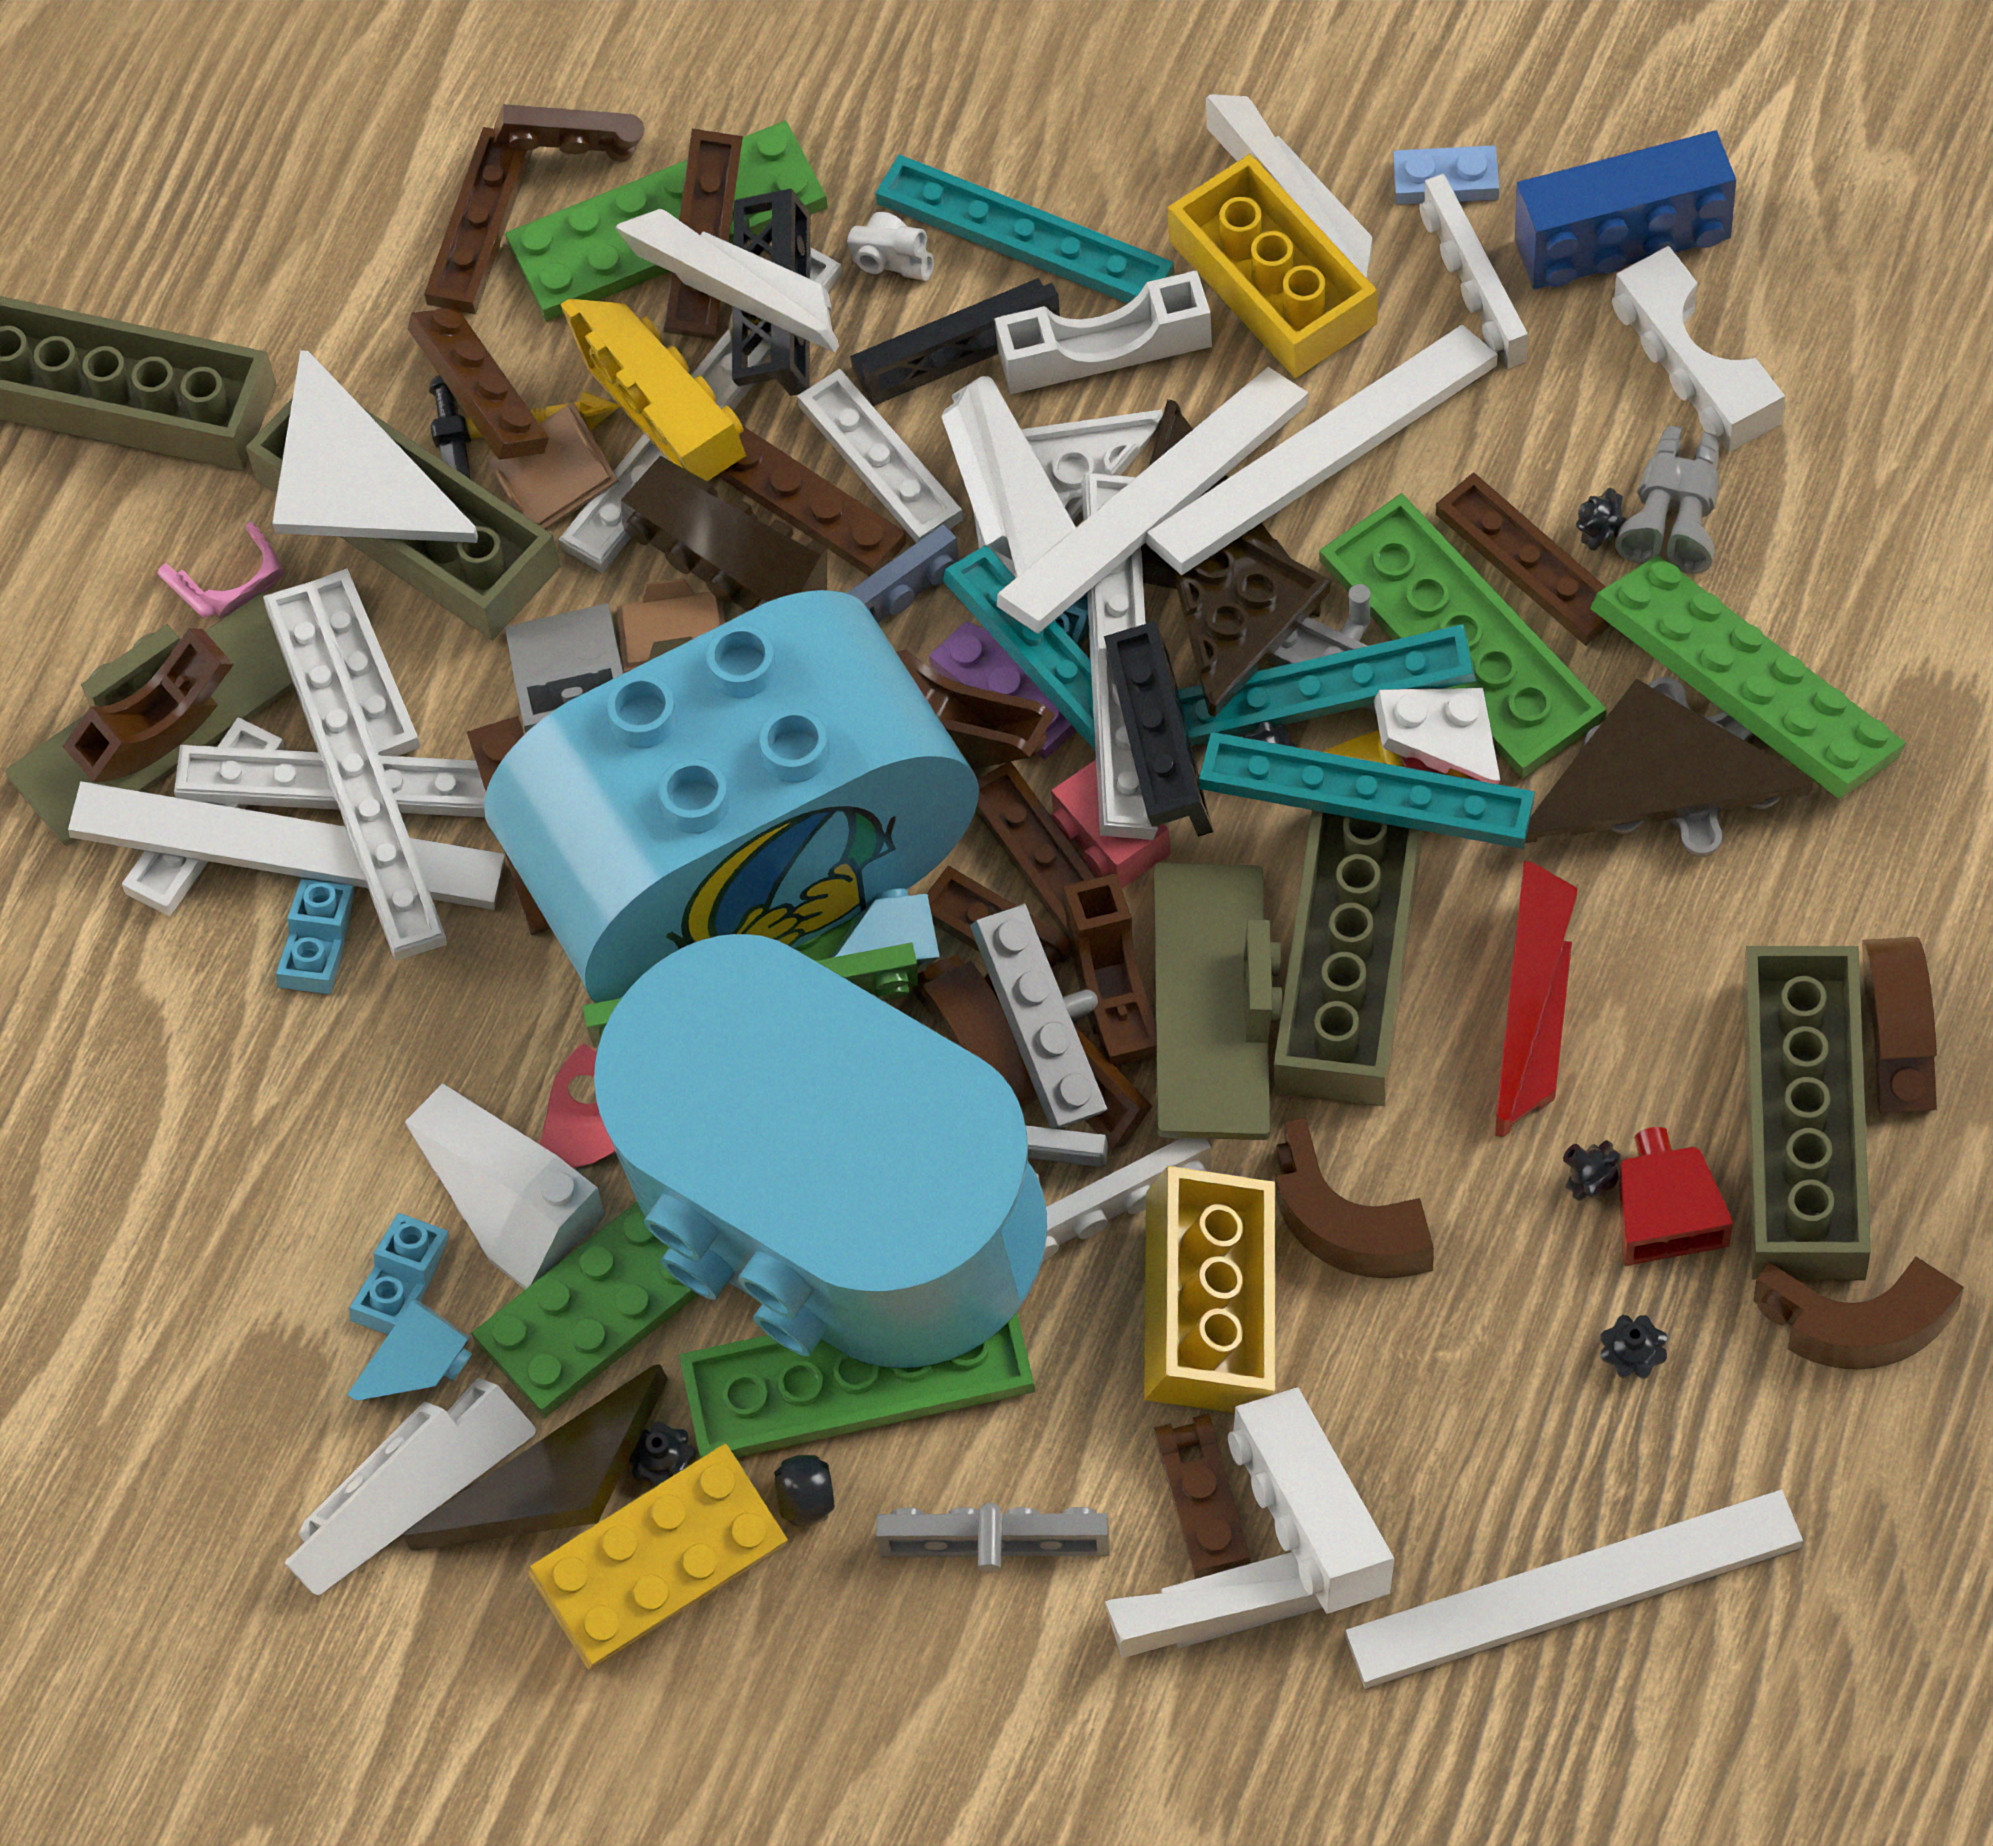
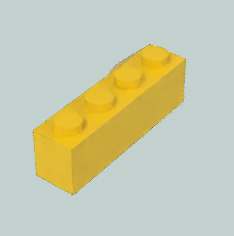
M568 299L560 304L587 370L618 405H621L620 407L667 460L709 481L746 456L739 438V434L744 432V428L736 414L727 405L720 409L715 403L717 401L705 379L700 375L694 379L688 373L689 367L683 356L673 345L667 349L662 345L663 340L659 331L647 316L639 319L624 303Z

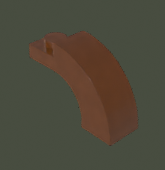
M189 628L148 683L120 702L101 707L91 706L62 747L92 782L111 781L142 770L178 747L205 722L218 706L211 698V695L234 664L203 629Z
M1117 874L1063 886L1065 917L1080 991L1091 990L1097 995L1098 1004L1087 1016L1093 1034H1098L1105 1057L1115 1067L1156 1057V1022L1141 981L1133 943L1132 916Z
M1918 937L1862 940L1864 989L1870 1004L1875 1041L1878 1111L1880 1113L1937 1110L1934 1057L1937 1056L1935 1019L1928 966L1922 943Z
M956 954L948 959L935 961L924 971L918 973L919 986L912 987L914 994L937 1021L948 1039L981 1058L1000 1073L1012 1088L1020 1108L1038 1100L1003 1008L972 961L964 963Z

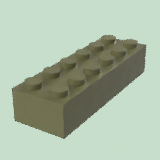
M0 296L1 420L241 471L245 470L249 459L246 446L259 433L277 386L266 351Z
M292 399L246 446L255 479L276 494ZM363 408L475 525L478 535L477 543L339 537L493 641L560 568L553 535Z
M1312 810L1274 1059V1093L1385 1106L1424 831Z
M1746 946L1743 968V1009L1752 1280L1757 1279L1769 1262L1796 1280H1866L1871 1244L1859 946Z

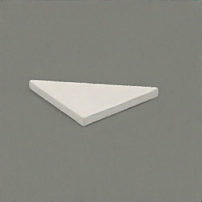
M300 350L272 522L275 533L477 543L478 535L475 525L309 351Z
M1162 410L1021 429L1075 527L1083 520L1081 483L1085 472L1121 476L1158 433L1163 414ZM973 509L978 547L980 549L986 544ZM991 549L1017 578L1014 562Z

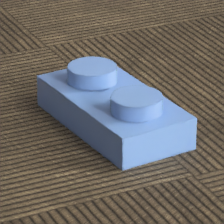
M1496 145L1393 150L1396 205L1423 203L1425 199V180L1444 174L1459 202L1499 200Z

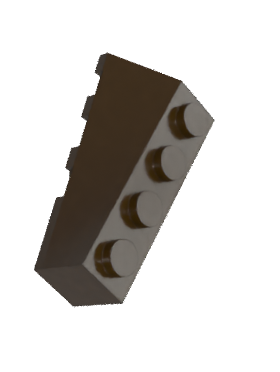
M662 456L657 458L621 499L622 525L627 534L639 544L647 545L650 543L665 554L667 561L683 574L691 572L703 580L710 592L725 603L733 601L748 612L764 603L791 594L827 590L828 547L814 539L807 546L800 544L791 538L794 534L792 527L777 519L770 526L760 522L753 513L750 504L737 497L729 498L725 502L720 500L713 484Z

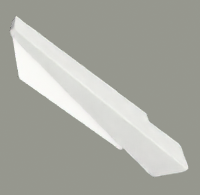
M1215 94L1207 96L1206 123L1209 132L1236 161L1251 154L1367 278L1372 255V236L1288 145L1279 136L1274 137L1255 105L1247 96Z
M662 209L619 223L615 227V230L636 256L675 273L684 284L828 350L836 352L838 349V339L832 331L829 310H832L830 297L821 284L704 231L699 235Z
M981 376L952 395L954 404L946 408L941 417L985 544L1012 560L1016 574L1019 576L1076 527L993 379Z
M477 1378L447 1412L424 1401L303 1522L298 1534L304 1543L287 1558L285 1565L310 1592L315 1595H321L532 1438L536 1433L535 1426L497 1384L481 1378Z
M1293 1552L1162 1588L1161 1594L1105 1601L1121 1659L1175 1643L1177 1649L1323 1607L1316 1594H1308L1303 1587L1299 1575V1563Z

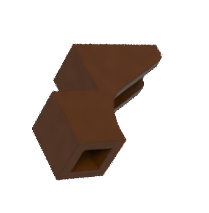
M907 649L896 652L973 770L1031 758L1045 744L1047 740V733L1045 731L1055 716L1045 705L1037 701L955 682L925 665Z

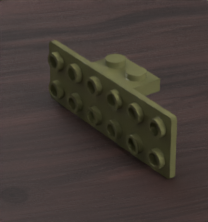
M265 593L257 594L205 630L208 636L234 665L211 695V698L218 706L205 722L180 745L212 746L227 734L238 717L245 721L249 720L294 688L264 604L263 596H266ZM167 624L155 633L144 635L134 644L131 650L112 663L103 664L95 669L89 679L81 684L89 708L91 706H108L120 702L148 683L180 641L179 636ZM83 715L8 767L5 772L9 781L60 842L65 846H69L78 840L70 838L68 828L80 781L146 792L177 770L180 745L158 761L133 774L106 782H92L62 747L84 717Z
M1158 862L1154 865L1153 872L1157 1134L1160 1137L1267 1140L1270 1136L1268 1038L1271 1020L1280 1021L1282 988L1272 987L1271 976H1279L1281 948L1280 943L1270 942V920H1264L1263 868L1258 865Z

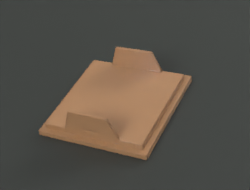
M573 402L539 423L549 437L544 454L501 460L493 454L487 458L489 465L514 509L545 530L619 482Z
M684 578L648 583L642 602L617 606L623 672L626 673L724 624L723 601L715 597L710 591L694 593Z

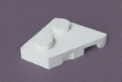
M1483 688L1379 690L1374 699L1382 748L1406 758H1417L1424 762L1426 766L1445 774L1452 768L1477 778L1482 782L1493 784L1500 782Z

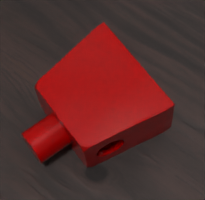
M1651 1127L1638 1132L1634 1139L1639 1157L1628 1158L1620 1163L1619 1198L1624 1265L1629 1266L1730 1247L1733 1226L1731 1215L1700 1149L1697 1147H1687L1672 1150L1667 1129L1663 1127Z

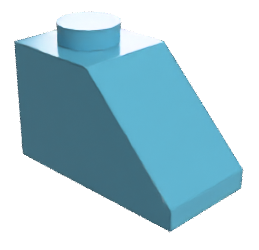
M892 889L875 895L876 900L859 914L829 958L913 942L917 971L925 970L940 957L928 895L909 896L907 889Z
M414 1299L347 1395L358 1401L434 1387L440 1383L444 1376L454 1381L472 1356V1353L464 1348L471 1336L419 1300Z

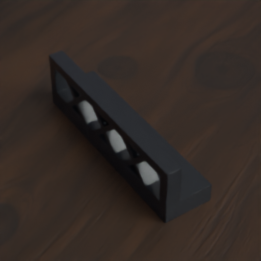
M792 188L734 200V245L757 256L762 251H765L772 256L773 263L810 279L811 213ZM772 210V221L758 236L749 230L750 214ZM733 306V382L739 387L777 379L790 396L799 395L810 388V341L763 319L756 326L748 320L747 312ZM762 340L771 346V363L748 367V356Z
M1039 278L853 354L850 356L851 366L872 406H875L997 355L995 318L1044 306L1053 314L1060 316L1058 292L1052 282L1043 286Z
M1156 621L1104 636L1143 801L1151 826H1158L1189 816L1198 837L1213 833L1204 791L1199 788L1200 775L1169 651Z

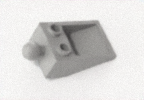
M608 603L505 627L514 681L526 733L544 717L566 702L624 674Z

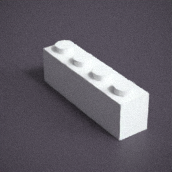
M1297 1387L1235 1406L1234 1428L1228 1434V1444L1232 1457L1238 1465L1244 1464L1251 1476L1252 1490L1259 1506L1269 1508L1275 1519V1531L1280 1545L1285 1551L1292 1550L1299 1563V1575L1306 1592L1310 1595L1316 1594L1326 1614L1390 1594L1394 1557L1300 1389Z

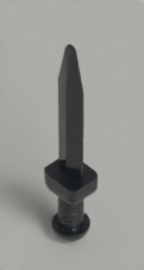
M437 375L429 385V392L436 399L438 418L431 423L432 440L436 448L440 447L441 460L471 480L466 443L471 442L467 422L458 413L457 399L441 376Z

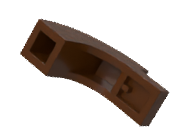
M1306 1117L1284 1122L1285 1143L1276 1144L1282 1175L1275 1176L1276 1202L1286 1225L1295 1238L1308 1251L1325 1263L1355 1275L1372 1278H1399L1433 1271L1434 1247L1421 1199L1416 1198L1383 1206H1365L1344 1199L1330 1188L1321 1174Z
M1915 1256L1897 1282L1888 1291L1868 1301L1845 1303L1828 1299L1816 1293L1769 1262L1756 1279L1753 1302L1758 1304L1761 1313L1772 1322L1782 1326L1787 1323L1791 1326L1788 1350L1812 1362L1829 1367L1870 1369L1902 1361L1928 1346L1945 1329L1959 1310L1964 1287Z

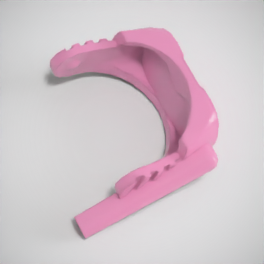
M252 521L246 524L245 527L261 550L263 563L258 573L246 584L232 590H207L203 592L184 570L177 573L167 563L159 568L158 575L201 617L208 618L215 614L220 619H223L257 594L269 590L282 578L285 572L282 563L272 547H270L269 542L265 541L264 534H260V529L255 527Z

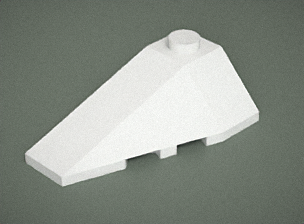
M443 1083L405 1121L408 1130L435 1174L447 1189L462 1218L466 1220L489 1262L524 1290L560 1263L605 1216L598 1187L556 1154Z

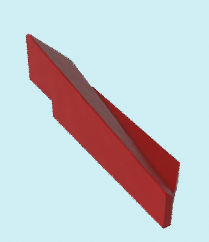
M1524 861L1496 1112L1495 1136L1504 1137L1510 1133L1512 1125L1536 1107L1541 1110L1556 1098L1572 942L1564 940L1576 904L1578 888L1530 861Z

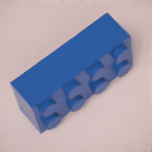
M1717 130L1517 182L1514 240L1533 290L1546 286L1560 287L1574 279L1596 273H1613L1623 266L1637 263L1667 246H1670L1673 252L1676 253L1695 247H1712L1722 240L1731 238L1737 179Z

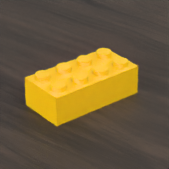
M1251 154L1240 159L1168 206L1169 242L1198 271V274L1295 379L1378 324V290Z
M1167 1166L1146 1192L1144 1400L1235 1413V1406L1271 1396L1275 1391V1182Z
M725 1443L532 1564L528 1575L583 1663L590 1671L784 1547L788 1539L729 1446Z

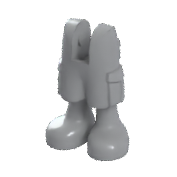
M1669 425L1659 439L1654 456L1649 460L1642 472L1637 493L1644 504L1643 509L1627 519L1619 527L1616 534L1615 547L1622 557L1635 563H1645L1657 556L1661 551L1666 514L1671 508H1676L1678 516L1671 530L1667 545L1668 560L1677 566L1681 572L1689 574L1703 573L1711 567L1715 556V548L1709 534L1703 528L1702 517H1707L1715 509L1718 490L1720 489L1717 472L1719 439L1714 434L1703 432L1694 460L1680 458L1677 456L1680 454L1682 427Z

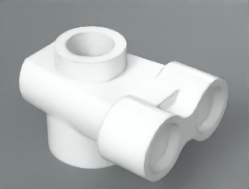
M877 212L872 215L866 227L854 226L849 233L847 243L853 262H856L862 270L871 274H879L883 269L899 272L906 278L924 281L931 277L934 259L933 255L926 250L927 236L924 229L907 227L895 215L887 212Z

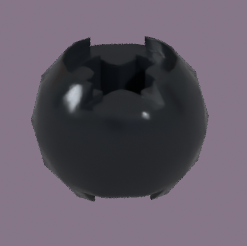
M802 1454L782 1461L781 1467L774 1472L780 1516L789 1520L794 1526H812L825 1521L828 1518V1514L835 1509L828 1463L819 1460V1457L816 1455Z

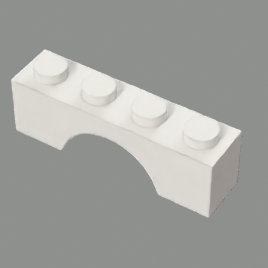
M1667 246L1616 274L1615 296L1612 298V305L1620 321L1624 325L1631 324L1639 334L1642 347L1649 359L1654 363L1660 362L1669 373L1671 385L1678 397L1684 401L1688 399L1698 411V417L1705 432L1716 435L1727 451L1731 452L1782 424L1785 395L1756 358L1745 360L1719 358L1705 352L1691 340L1685 329V324L1695 312L1698 283L1670 246Z
M1197 270L1146 282L1139 295L1130 303L1114 312L1095 318L1067 319L1053 314L1046 306L995 318L997 349L1010 394L1212 347L1211 314Z

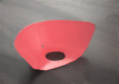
M585 1043L573 1051L556 1075L549 1096L544 1130L540 1140L541 1146L556 1154L572 1168L595 1163L615 1152L600 1116L597 1101L588 1104L581 1103L575 1100L569 1093L568 1086L573 1078L579 1075H589L592 1077L595 1075L597 1052Z

